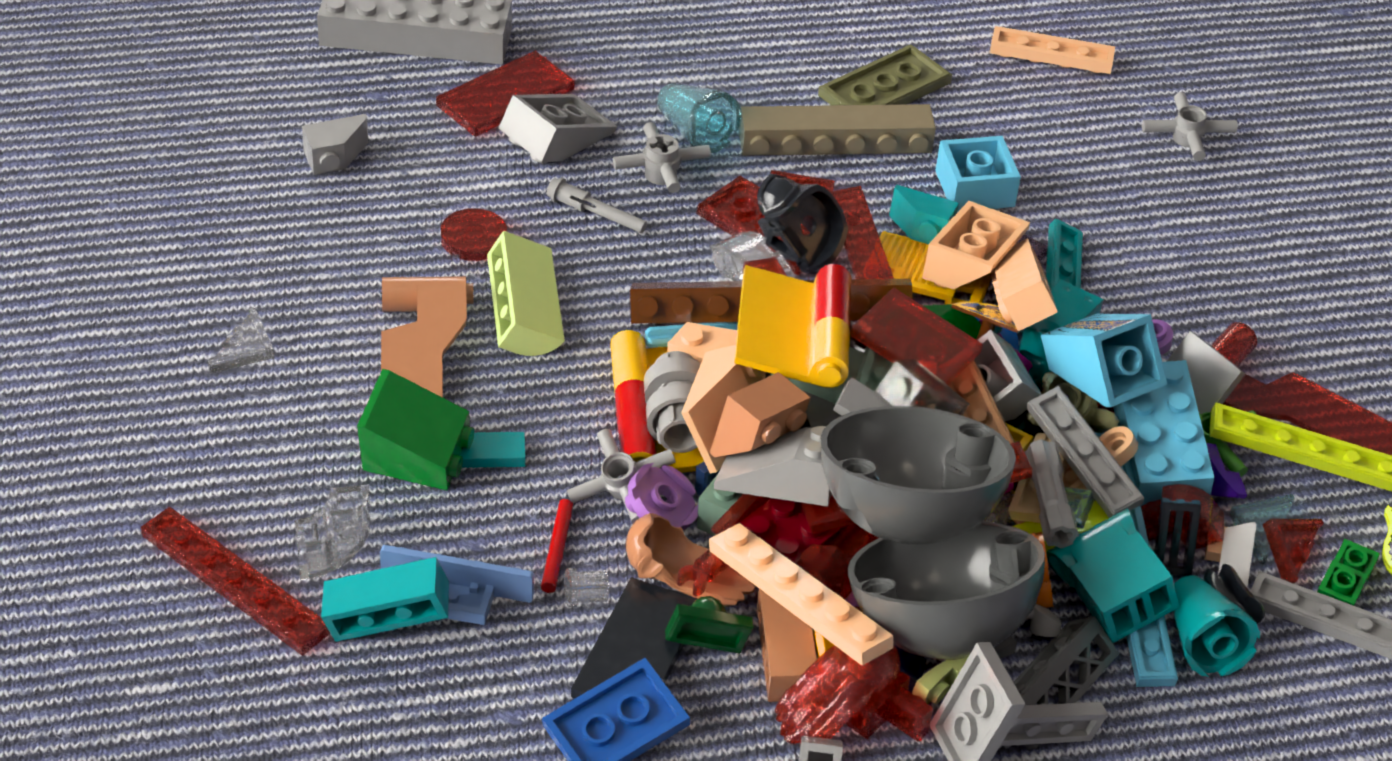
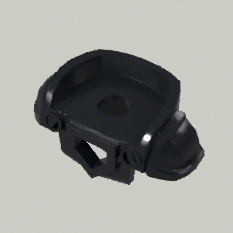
M770 173L762 182L757 194L761 214L765 215L764 218H760L758 221L766 238L765 244L777 251L783 259L796 261L797 266L803 273L816 274L825 265L833 264L844 246L848 225L843 210L834 196L821 185H802L784 176ZM801 225L810 232L809 235L805 236L802 233Z

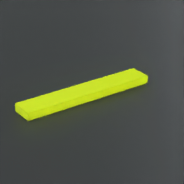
M1215 403L1211 409L1210 437L1392 491V455L1220 403Z

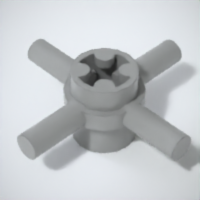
M649 122L643 127L648 139L643 153L613 157V166L615 170L645 166V177L649 182L656 185H666L669 192L676 193L681 188L677 178V169L681 161L710 158L711 151L709 145L679 148V143L674 137L659 134L655 123Z

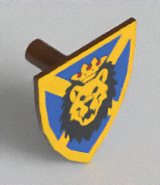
M966 301L952 304L951 308L983 320L976 341L989 330L999 334L1002 331V327L1016 333L1023 331H1018L1014 322L1007 325L999 307L996 305Z

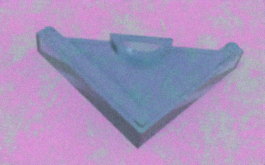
M1293 494L1231 507L1229 516L1235 526L1250 522L1257 524L1253 554L1260 565L1266 563L1267 557L1284 525V521L1292 508L1295 499Z

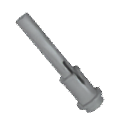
M563 177L559 179L553 178L548 185L546 194L548 197H551V201L554 203L560 201L581 212L585 211V209L641 234L646 229L647 221L592 198L589 191H584L568 184ZM581 200H585V201H587V202H589V203H592V204L596 205V207L591 206V205H589L588 203H585V202H583V201H581Z

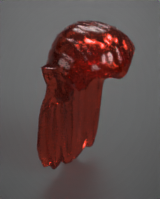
M893 644V649L864 665L859 664L835 645L823 653L784 692L774 710L777 714L776 721L782 722L780 735L784 737V740L790 744L800 743L801 745L802 736L831 739L856 712L873 697L880 695L886 686L895 682L901 668L900 655L896 646Z

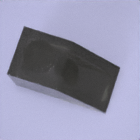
M914 358L895 361L875 390L893 406L924 407L963 415L970 403Z

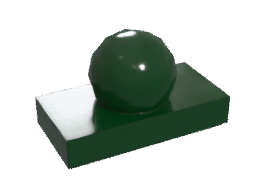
M712 596L700 597L691 606L677 604L665 629L666 641L740 654L754 628L753 619L748 616L727 613L722 602Z

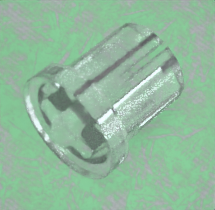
M566 568L564 574V597L567 607H577L578 603L607 602L609 597L607 572H577L576 568Z

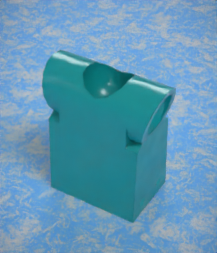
M1061 279L1051 290L1058 312L1025 328L1018 350L1019 353L1031 361L1033 367L1029 370V374L1039 391L1042 389L1044 374L1052 372L1048 367L1041 335L1094 314H1100L1104 300Z
M1128 508L1098 523L1090 530L1080 533L1074 539L1072 545L1064 548L1055 546L1046 551L1048 563L1053 571L1066 584L1076 589L1077 594L1092 616L1096 617L1112 643L1180 607L1172 575L1140 533L1136 531Z

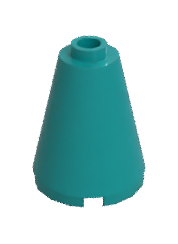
M1189 575L1176 581L1174 586L1180 607L1174 610L1173 613L1183 653L1191 669L1201 676L1209 677L1207 673L1218 672L1220 676H1226L1243 668L1254 657L1257 651L1254 645L1257 637L1260 639L1261 633L1254 619L1198 576Z

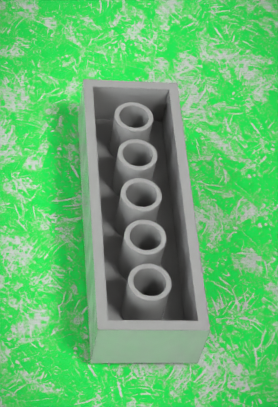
M322 0L317 14L319 46L503 65L512 31V0Z

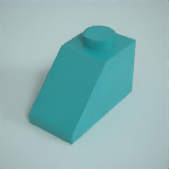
M896 184L889 216L910 239L929 244L957 214L959 203Z

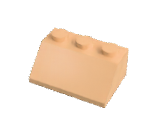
M968 201L929 243L922 278L934 282L939 287L954 290L991 273L1030 227V222Z

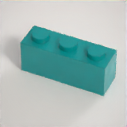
M437 557L324 581L321 618L335 642L448 618L449 580Z

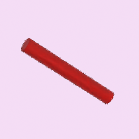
M562 499L558 504L541 582V590L546 593L555 592L573 510V502L568 499Z

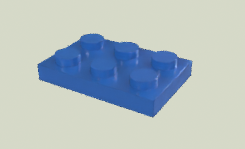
M643 658L542 718V723L567 761H631L690 725V717L648 660Z

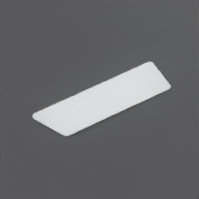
M1255 522L1225 528L1218 571L1219 574L1223 564L1231 565L1246 587L1248 586L1257 525Z

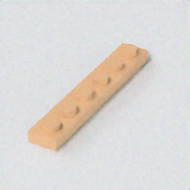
M740 523L709 538L710 552L859 664L864 665L893 649V635Z

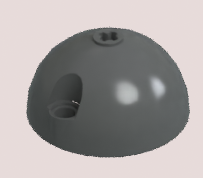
M882 406L853 411L831 421L824 428L820 437L822 468L828 487L841 509L854 523L879 538L906 545H926L945 542L980 525L994 511L1007 490L1016 461L1015 452L1010 443L989 426L959 414L924 407Z
M983 521L973 530L941 543L906 545L878 538L854 555L848 566V577L853 596L862 613L893 635V644L913 655L941 660H956L968 658L977 642H991L993 647H996L1022 627L1035 607L1044 578L1045 551L1038 539L1026 531L1000 523Z

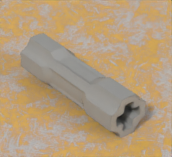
M1040 439L1030 443L1029 448L1024 454L1030 477L1034 481L1041 510L1039 519L1044 540L1048 546L1064 548L1073 544L1074 539L1079 536L1074 512L1068 504L1062 479L1063 466L1058 447L1054 441L1049 442Z

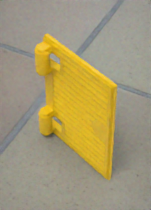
M882 231L861 276L863 279H876L877 271L893 274L891 279H911L913 293L945 300V304L965 302V300L954 298L956 290L972 294L970 300L966 302L982 303L992 279L991 273L954 290L939 287L934 282L922 278L929 244L886 231Z

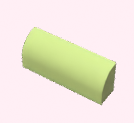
M503 231L487 254L498 347L525 356L549 353L557 349L565 341L552 250L547 246Z

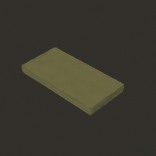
M910 44L819 86L818 96L830 105H906L950 84L952 74Z

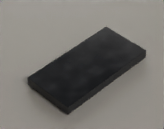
M631 577L571 687V697H579L643 658L648 660L665 683L685 645L666 641L665 629L677 604L691 606L697 598Z

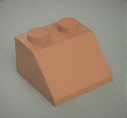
M779 372L728 395L710 454L716 458L751 451L766 443L774 442L778 437L790 431H797L806 421V410L811 397Z

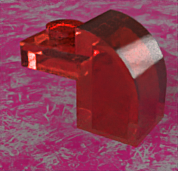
M1184 484L1163 486L1162 498H1169L1170 501H1176V499H1184L1185 502H1191V500L1200 501L1201 512L1196 549L1223 541L1224 512L1207 492ZM1161 499L1141 506L1148 541L1156 539ZM1170 510L1167 535L1172 534L1174 510ZM1184 511L1180 538L1184 545H1186L1190 515L1188 511Z
M878 668L857 675L839 692L835 718L866 739L888 721L917 742H920L929 732L933 707L928 705L920 696L913 695L908 691L910 676L897 670Z

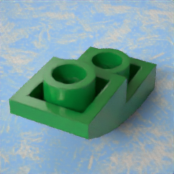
M1344 538L1317 592L1355 606L1376 566L1380 553Z

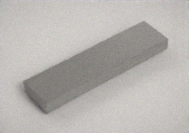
M1059 386L1027 403L1029 413L1051 442H1055L1060 454L1109 518L1127 508L1131 511L1143 504L1144 496Z
M1258 572L1250 592L1263 604L1266 613L1392 659L1391 619L1267 573Z

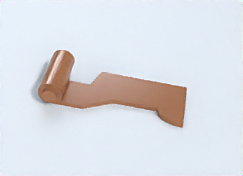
M466 276L382 277V311L417 312V321L381 331V371L382 369L390 370L443 397L442 359L467 324V304H473V283H466Z

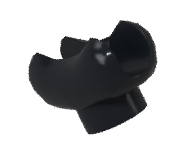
M1223 564L1218 576L1213 569H1208L1205 572L1203 580L1248 613L1256 624L1264 619L1266 611L1263 604L1248 590L1231 565Z

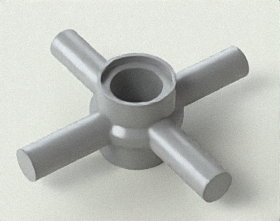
M1179 92L1174 96L1178 110V116L1174 120L1142 121V132H1173V140L1180 146L1190 147L1193 158L1196 161H1201L1206 157L1201 141L1205 133H1236L1238 129L1237 120H1206V112L1198 106L1189 105L1187 96L1183 92Z
M603 429L597 433L598 440L606 457L601 465V476L566 491L570 501L573 503L607 490L615 499L623 500L625 504L629 481L642 466L654 463L651 467L661 468L664 464L671 465L676 463L671 449L635 462L630 455L619 452L611 430ZM626 507L632 524L640 519L636 513L631 512Z

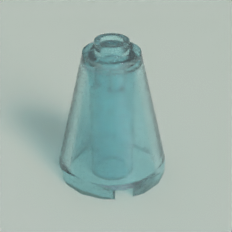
M669 83L661 89L658 95L657 105L659 110L693 147L709 145L711 153H716L731 142L727 139L733 131L737 133L740 127L742 115L740 104L725 91Z

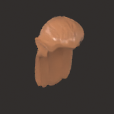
M654 513L645 514L636 520L629 529L626 539L627 557L630 564L638 572L639 578L660 580L670 587L695 598L712 596L719 599L725 607L734 606L737 604V601H744V594H751L755 591L756 585L710 552V549L693 543L684 535L682 528L672 526L669 520Z

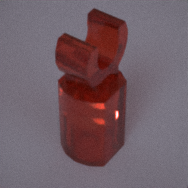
M709 548L695 560L694 565H686L679 570L677 585L681 587L687 581H695L692 595L697 597L705 592L707 582L710 583L730 566L710 552Z

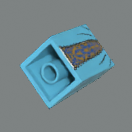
M1094 314L1041 335L1049 370L1105 407H1113L1168 385L1151 314Z

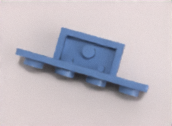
M383 545L380 551L381 569L437 557L449 580L447 619L485 625L494 596L528 603L533 600L534 573L532 571Z

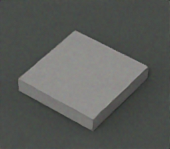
M1189 331L1167 360L1187 361L1200 414L1211 412L1215 403L1223 404L1246 374L1191 331Z

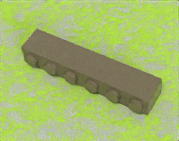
M930 104L741 106L739 137L743 156L932 153L936 130Z

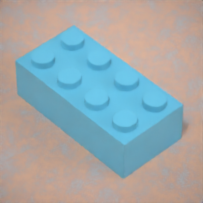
M1187 361L1162 362L1168 385L1113 406L1114 413L1120 420L1118 427L1129 428L1138 442V450L1130 460L1136 487L1144 496L1143 504L1140 506L1141 508L1160 507L1161 498H1169L1170 501L1184 499L1185 502L1199 500L1201 504H1208L1214 482V474Z

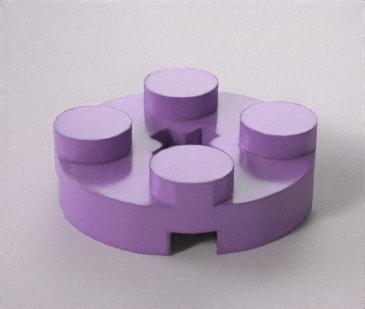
M654 463L642 466L629 481L628 495L625 497L626 507L631 512L636 513L639 518L648 513L660 515L669 520L672 526L682 528L685 531L698 517V504L695 506V501L692 497L696 493L693 485L680 471L664 464L661 468L651 467ZM661 495L667 498L666 502L661 499Z

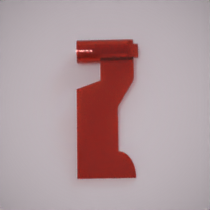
M1234 322L1210 346L1239 368L1240 364L1256 348L1258 341L1255 332L1248 325ZM1295 372L1268 384H1264L1245 374L1223 403V405L1246 412L1253 410L1257 415L1269 419L1289 421L1312 432L1392 455V422Z

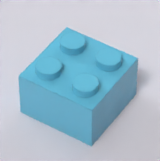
M1003 136L940 141L936 173L946 198L959 203L957 212L968 201L991 209L1015 207L1021 176Z

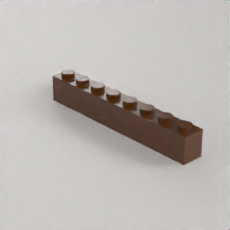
M911 279L851 280L850 320H883L902 306H912ZM803 280V281H807V282L814 283L815 280ZM742 281L632 283L630 288L631 324L738 322Z

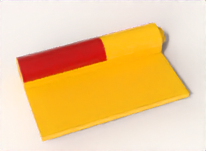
M839 264L825 265L817 273L814 283L745 265L734 363L772 374L779 372L784 377L821 387L834 388L843 384L848 378L852 280L850 272Z
M625 330L615 334L610 343L619 450L630 455L635 462L667 450L650 435L647 428L644 376L658 357L668 352V346L646 348L643 335L633 330ZM697 447L689 452H672L676 463L668 466L677 469L681 473L696 471V466L704 462Z

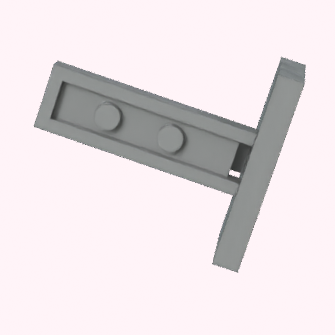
M977 642L929 726L948 761H991L1000 746L1091 741L1108 713L1101 702L1026 705L991 642Z

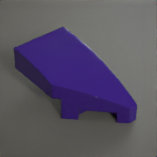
M1206 443L1214 474L1210 496L1245 499L1247 492L1239 472L1226 471L1216 444Z

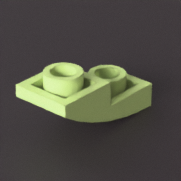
M968 658L946 660L929 670L917 680L908 703L919 712L931 701L935 705L938 704L950 690Z

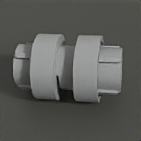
M682 351L664 353L658 357L644 376L648 431L667 450L671 449L672 452L677 453L689 452L697 448L681 412L701 363L688 353Z

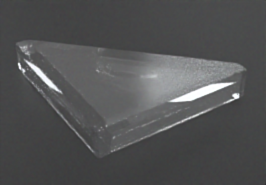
M255 307L249 308L248 316L240 326H235L223 341L222 348L217 355L208 360L210 374L274 358V349Z

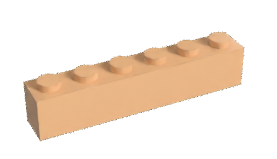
M1028 238L1016 243L994 268L990 276L993 280L992 283L995 288L998 307L1007 325L1014 322L1017 330L1020 331L1058 311L1044 270Z

